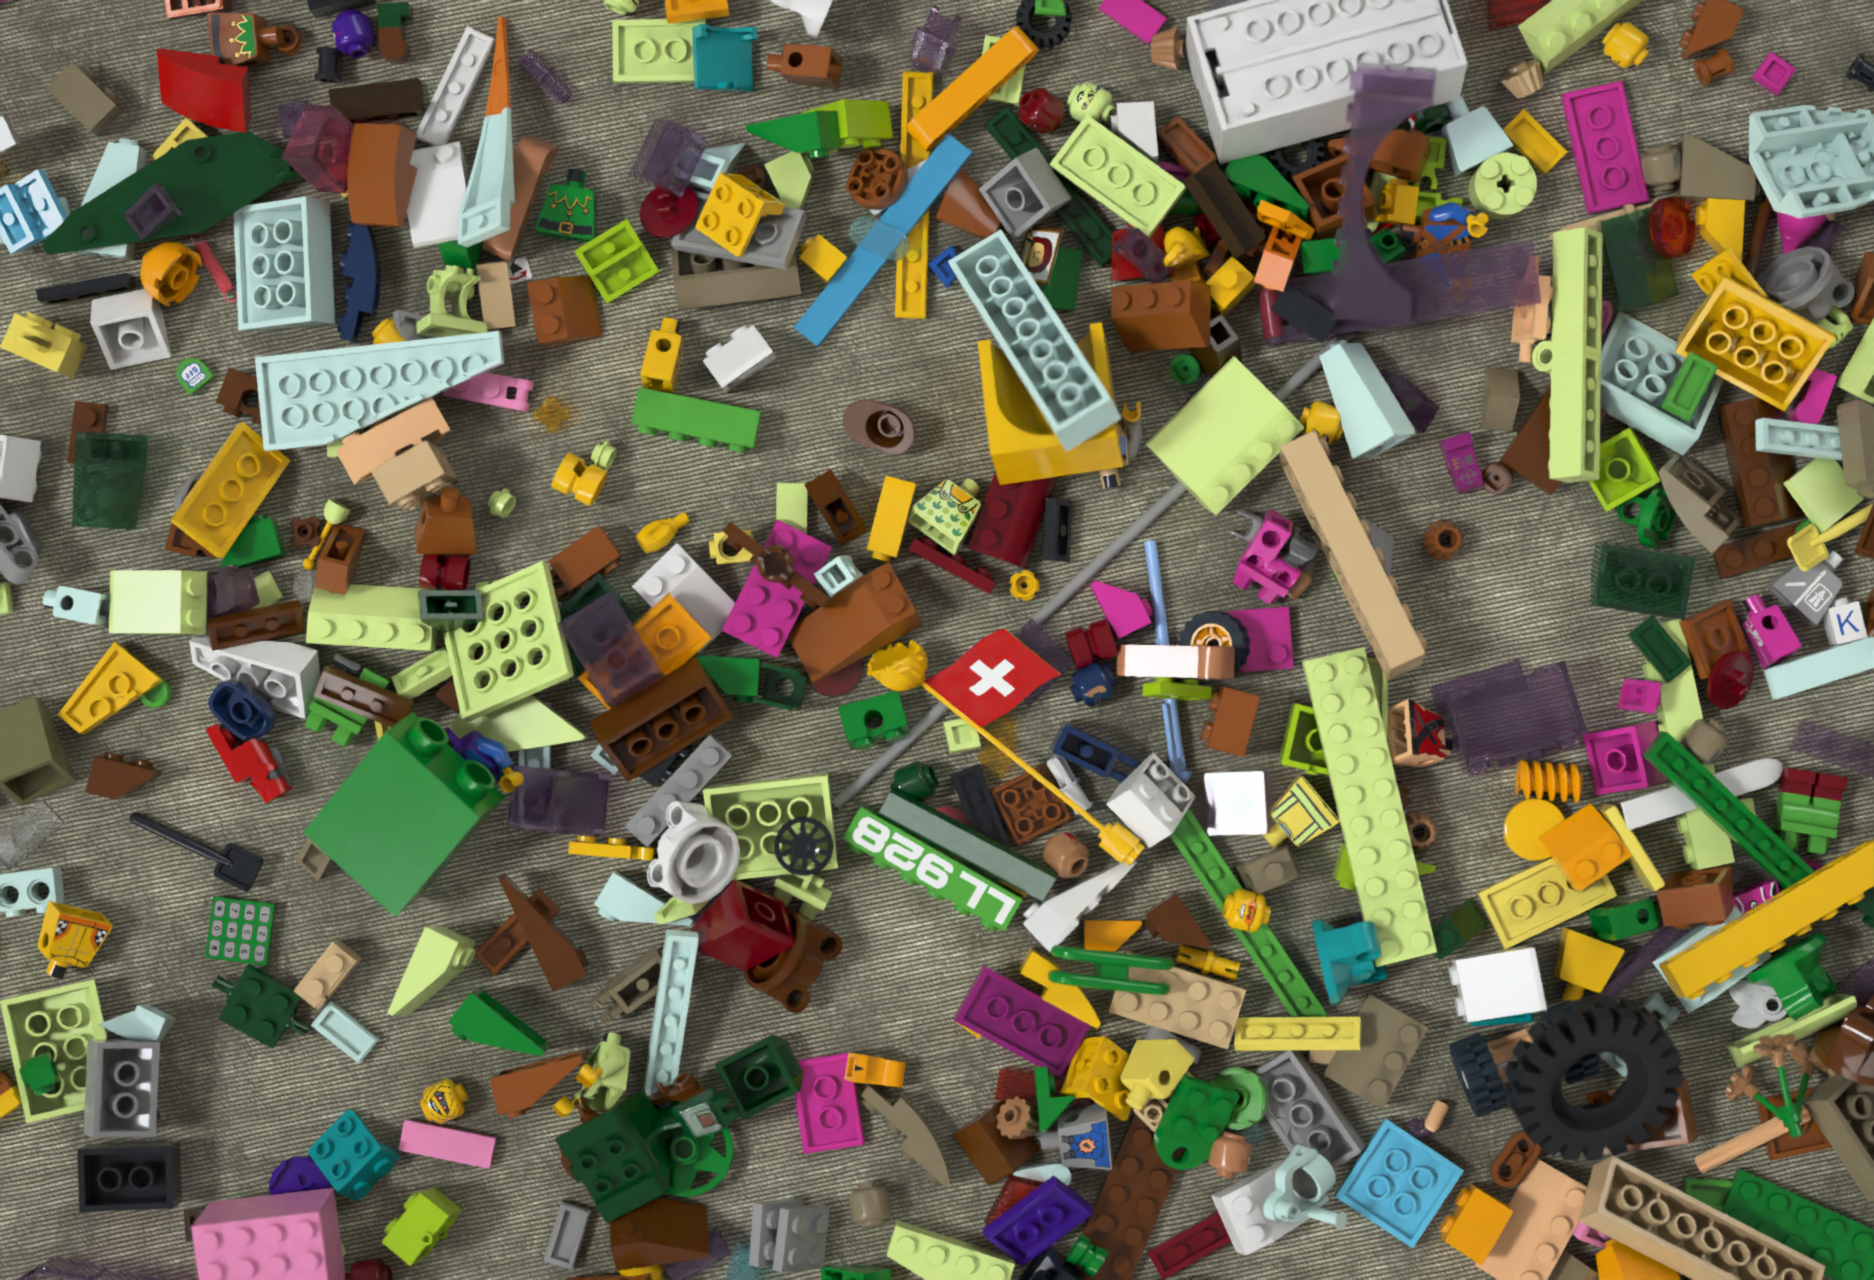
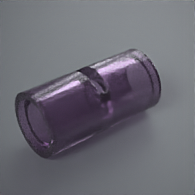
M714 1228L709 1231V1258L663 1264L671 1280H688L730 1256L731 1251L718 1228Z

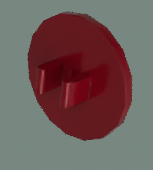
M667 183L656 187L646 196L641 204L639 214L641 224L649 234L659 238H671L681 234L692 225L698 215V199L689 186L681 183Z
M1732 650L1724 654L1710 672L1707 683V695L1710 703L1719 709H1730L1738 705L1745 698L1751 687L1754 676V664L1751 657L1744 651Z

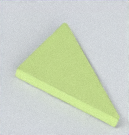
M489 673L481 681V688L488 685L490 681ZM534 694L470 722L463 720L461 713H459L449 727L459 739L472 731H478L484 737L502 743L507 752L582 741L588 737Z

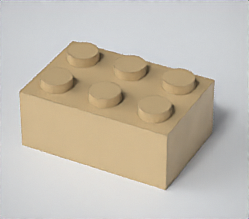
M427 440L371 471L388 503L404 510L410 509V511L423 506L424 500L432 494L440 496L443 488L454 487L452 483L458 480L441 447Z

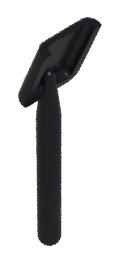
M138 812L132 813L129 817L132 824L204 858L218 862L213 872L214 876L245 892L251 889L263 865V858L233 843L227 844L221 854L214 848Z

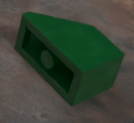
M1471 898L1430 923L1437 950L1436 953H1432L1433 956L1439 960L1443 959L1465 945L1487 926Z

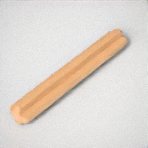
M1804 1104L1802 1105L1801 1115L1803 1122L1800 1125L1811 1120V1115ZM1775 1117L1695 1157V1163L1701 1173H1706L1788 1132V1127H1784L1782 1120L1780 1121Z

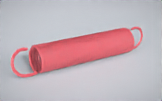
M204 240L195 246L193 242L195 250L200 255L225 299L229 302L236 301L237 296L235 300L231 301L224 295V293L233 290L234 286L208 246V243Z

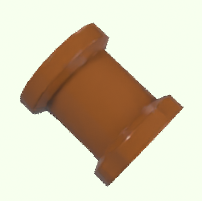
M1724 48L1718 50L1717 54L1705 60L1697 59L1693 62L1696 77L1703 86L1709 85L1711 80L1721 75H1730L1734 72L1733 61Z

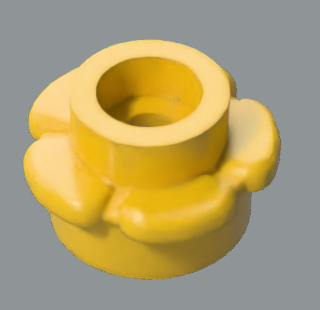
M1023 570L1021 573H1015L1010 579V592L1017 599L1022 598L1023 601L1031 600L1034 598L1035 592L1039 591V580L1034 577V573L1031 571ZM1027 583V588H1022L1021 584Z

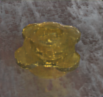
M548 396L545 398V403L539 409L534 410L533 418L535 421L543 423L546 426L547 432L556 433L558 426L564 420L570 418V411L567 408H562L557 403L555 397ZM554 412V417L550 418L549 413Z

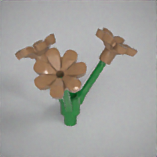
M1782 1034L1775 1035L1773 1040L1769 1036H1762L1759 1038L1760 1044L1754 1045L1753 1048L1756 1054L1771 1056L1773 1066L1777 1067L1785 1105L1777 1108L1760 1094L1761 1091L1754 1086L1756 1083L1754 1076L1757 1070L1752 1065L1745 1066L1741 1071V1075L1734 1073L1730 1077V1081L1733 1084L1727 1086L1724 1093L1728 1094L1727 1098L1733 1102L1744 1094L1752 1100L1756 1099L1780 1121L1782 1120L1784 1127H1788L1791 1138L1800 1137L1803 1135L1800 1123L1803 1122L1801 1118L1802 1105L1809 1078L1813 1077L1814 1070L1827 1071L1829 1067L1817 1057L1813 1047L1809 1050V1046L1806 1043H1799L1798 1050L1795 1049V1036L1793 1034H1788L1785 1037ZM1787 1050H1790V1058L1794 1059L1797 1065L1802 1066L1800 1072L1802 1079L1796 1103H1792L1784 1065L1786 1064L1784 1055Z

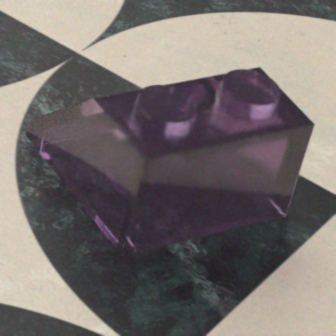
M655 119L628 175L681 198L708 142L688 128L668 120Z

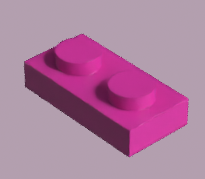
M1624 678L1617 708L1626 711L1655 714L1662 698L1660 691L1661 683Z

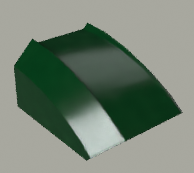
M770 1035L714 1063L742 1120L799 1092L802 1087L803 1072L787 1040L776 1035Z

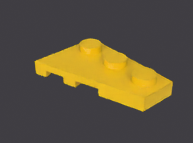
M114 642L57 715L79 734L85 735L164 680L120 643Z

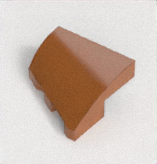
M962 168L950 182L935 219L961 229L964 233L981 240L997 232L1001 224L979 191L980 187Z

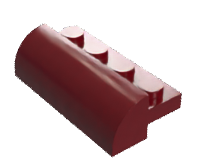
M995 471L968 549L1026 570L1044 520L1043 513L1046 509V498H1052L1059 476L1000 485Z

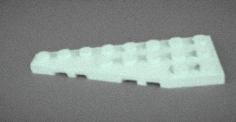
M493 331L256 357L255 363L264 451L332 444L504 364L502 332Z

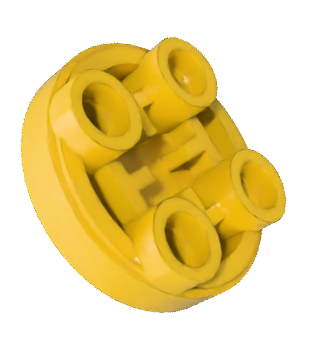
M1537 798L1518 801L1508 811L1504 819V842L1516 855L1524 859L1533 861L1547 859L1551 856L1538 837L1565 820L1561 811L1549 801L1537 800Z

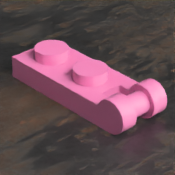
M485 372L444 391L443 396L528 412L530 403L527 400L529 391L533 390L534 382ZM509 387L517 389L515 400L507 399Z

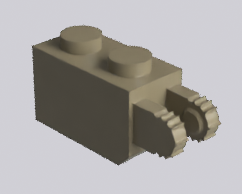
M653 946L605 983L606 987L590 999L588 1004L592 1009L601 1006L612 996L617 1001L602 1013L600 1020L603 1024H607L622 1012L626 1014L633 1012L657 994L662 954L656 946Z

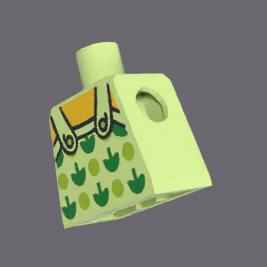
M969 478L965 479L960 486H957L950 480H944L914 504L907 522L955 556L979 513L981 503L974 497L979 493L980 487Z

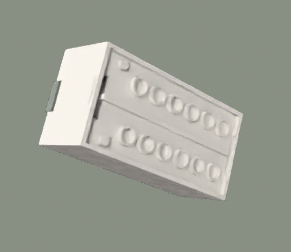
M1249 0L1187 17L1186 57L1220 164L1418 111L1426 107L1458 100L1468 65L1447 0Z

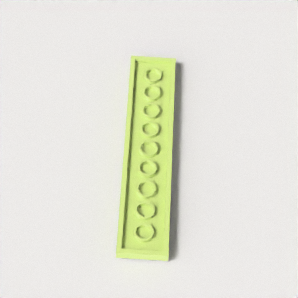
M1365 647L1302 661L1363 921L1374 922L1376 925L1382 954L1379 958L1373 960L1374 966L1379 967L1436 953L1434 937Z

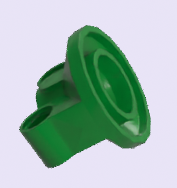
M1822 931L1783 949L1746 975L1750 984L1772 987L1781 1000L1785 1011L1794 1021L1819 1009L1824 1005V998L1836 993L1834 982L1819 962L1826 943V938Z

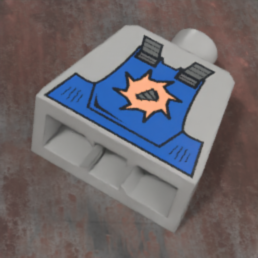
M1099 1104L1066 1110L1058 1119V1130L1040 1134L1041 1149H1060L1061 1164L1065 1167L1112 1169L1108 1111Z

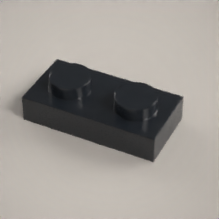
M1046 498V509L1043 513L1045 521V534L1042 541L1043 560L1070 562L1072 501Z

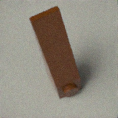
M505 873L499 875L502 888L552 991L554 992L586 977L585 966L589 965V961L583 949L576 950L574 943Z

